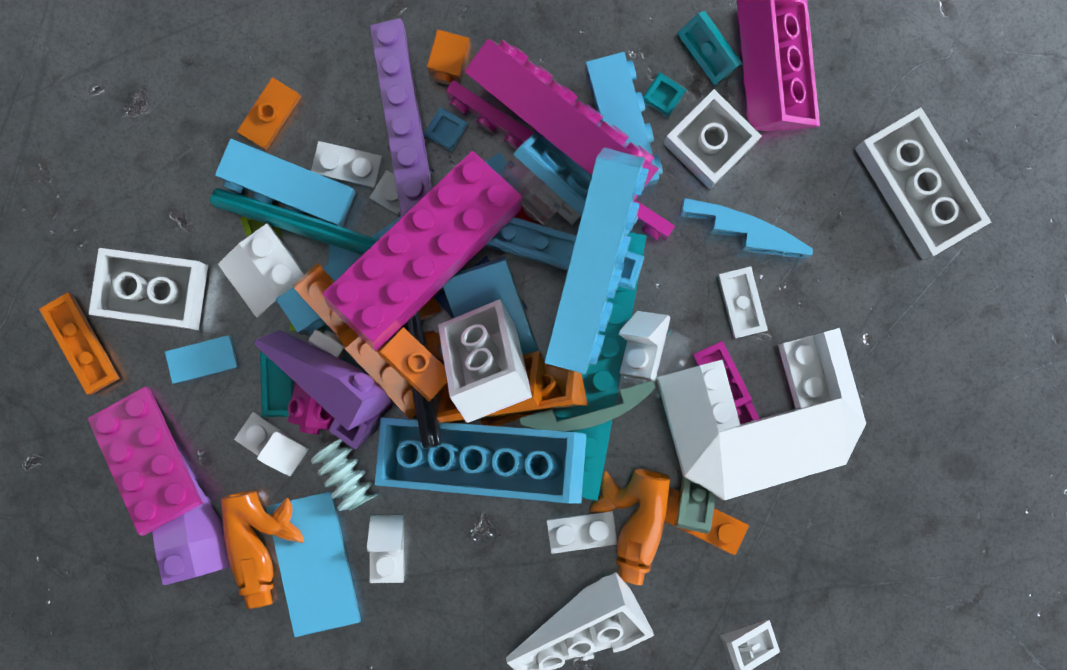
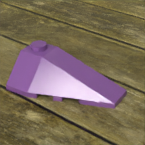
M278 330L257 338L254 343L346 430H350L391 409L393 405L386 392L360 368L283 331Z
M184 458L183 461L203 504L152 531L155 555L163 585L195 578L230 567L224 539L223 523L213 509L212 502L208 496H205L195 480L196 477Z

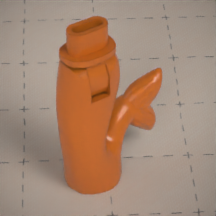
M636 469L628 486L620 489L609 473L604 471L600 486L602 495L598 497V501L594 500L590 505L589 513L592 514L609 512L617 508H628L640 503L635 513L624 524L617 541V554L619 557L616 560V564L619 566L618 576L625 582L642 585L645 573L650 572L651 563L658 549L665 524L670 477L667 474L649 469Z
M256 490L243 491L221 497L226 551L238 588H241L238 593L240 596L244 595L246 609L270 605L273 603L270 592L274 588L271 582L273 578V564L268 550L252 526L265 534L303 543L304 538L301 531L290 522L293 511L289 498H286L274 513L270 515L264 511Z

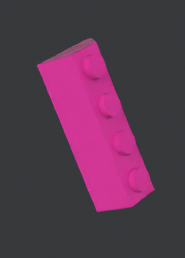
M737 0V21L741 38L740 52L744 68L743 84L746 89V115L749 124L755 130L768 132L819 127L820 120L807 0Z

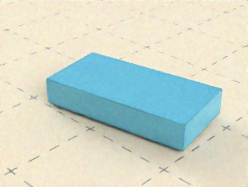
M230 335L165 351L172 384L239 368L232 336Z

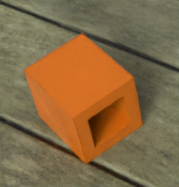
M437 29L427 64L428 73L434 76V81L450 85L454 80L461 84L471 49L470 38Z

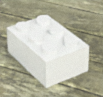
M99 248L89 315L199 330L208 265L194 260Z
M501 299L438 325L449 395L467 423L532 397L517 328Z

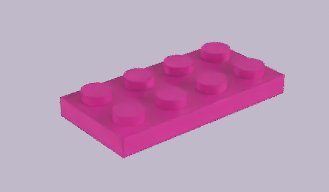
M145 386L87 418L139 535L145 536L203 504L151 389Z

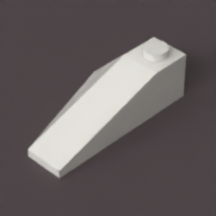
M615 572L583 589L506 657V661L514 670H552L562 667L567 659L583 657L585 661L594 658L593 652L613 648L615 653L628 649L654 636L630 587Z

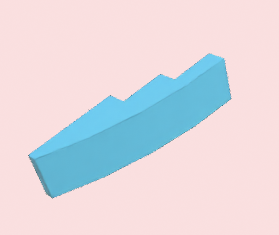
M684 198L681 202L679 216L712 220L710 233L742 237L741 250L803 259L812 256L813 248L786 231L752 215L697 200Z

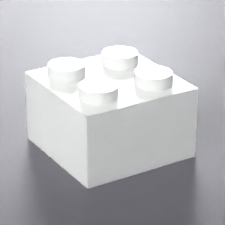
M714 89L667 135L663 144L706 187L711 189L762 136Z

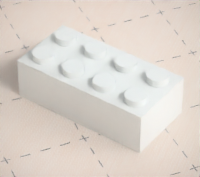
M922 107L864 140L855 148L922 261L937 255L991 223Z

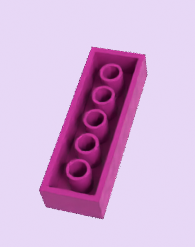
M490 39L486 40L464 71L591 175L596 158L605 147L645 158L643 168L649 169L645 186L659 169L652 163V160L655 158L640 145L636 146L632 142L628 144L626 140L629 136L615 125L611 126L606 121L600 122L603 115L588 104L586 106L579 100L575 102L578 96L563 84L561 86L552 80L553 76L548 71L527 60L529 57L516 46H511L504 40H501L499 44Z
M472 150L323 293L327 306L376 352L521 211L522 196Z

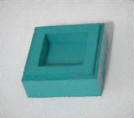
M659 72L643 96L644 104L668 119L687 89Z

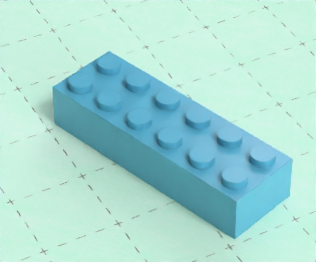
M604 147L596 158L545 359L546 364L586 374L590 364H597L605 335L599 334V331L605 332L614 304L607 301L608 298L614 299L622 274V270L616 269L617 264L623 265L631 237L625 236L626 229L632 231L640 203L634 202L635 194L641 196L649 169L643 168L645 160L643 157Z
M381 418L375 485L559 503H581L587 434L444 422L439 423L442 439L441 445L434 448H423L418 420Z

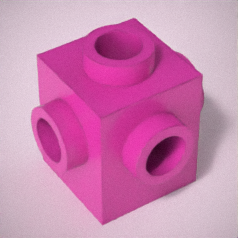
M295 383L293 397L288 405V422L300 425L299 431L319 435L320 429L329 430L334 417Z

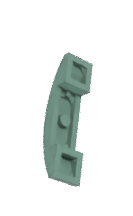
M654 381L619 390L618 394L621 404L559 422H556L554 411L550 409L519 418L521 426L531 429L575 431L594 427L619 417L639 404L655 388Z

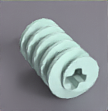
M339 439L319 450L311 459V463H323L324 465L317 472L318 475H330L324 486L337 487L330 497L332 499L343 498V501L337 507L338 511L348 509L351 511L379 494L378 492L367 494L366 491L370 488L372 482H360L366 471L365 469L354 471L353 468L359 462L358 457L347 459V455L353 448L351 446L341 447L340 444L343 441Z

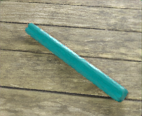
M221 188L214 189L210 196V202L214 207L361 255L379 240Z

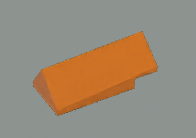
M540 351L523 354L532 397L474 421L542 412L550 409L557 410L586 406L588 404L582 373L546 364ZM448 383L443 386L437 414L439 423L466 422L451 400Z

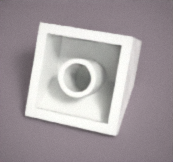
M265 224L241 241L218 263L256 318L278 303L276 298L293 288L292 284L306 273L281 237L269 224Z

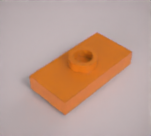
M272 77L237 132L267 151L299 102L301 95Z
M404 327L378 353L428 401L447 383L445 366Z

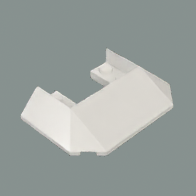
M840 328L778 344L796 409L743 424L739 422L723 360L656 377L683 476L708 489L720 499L727 500L846 465L866 425Z

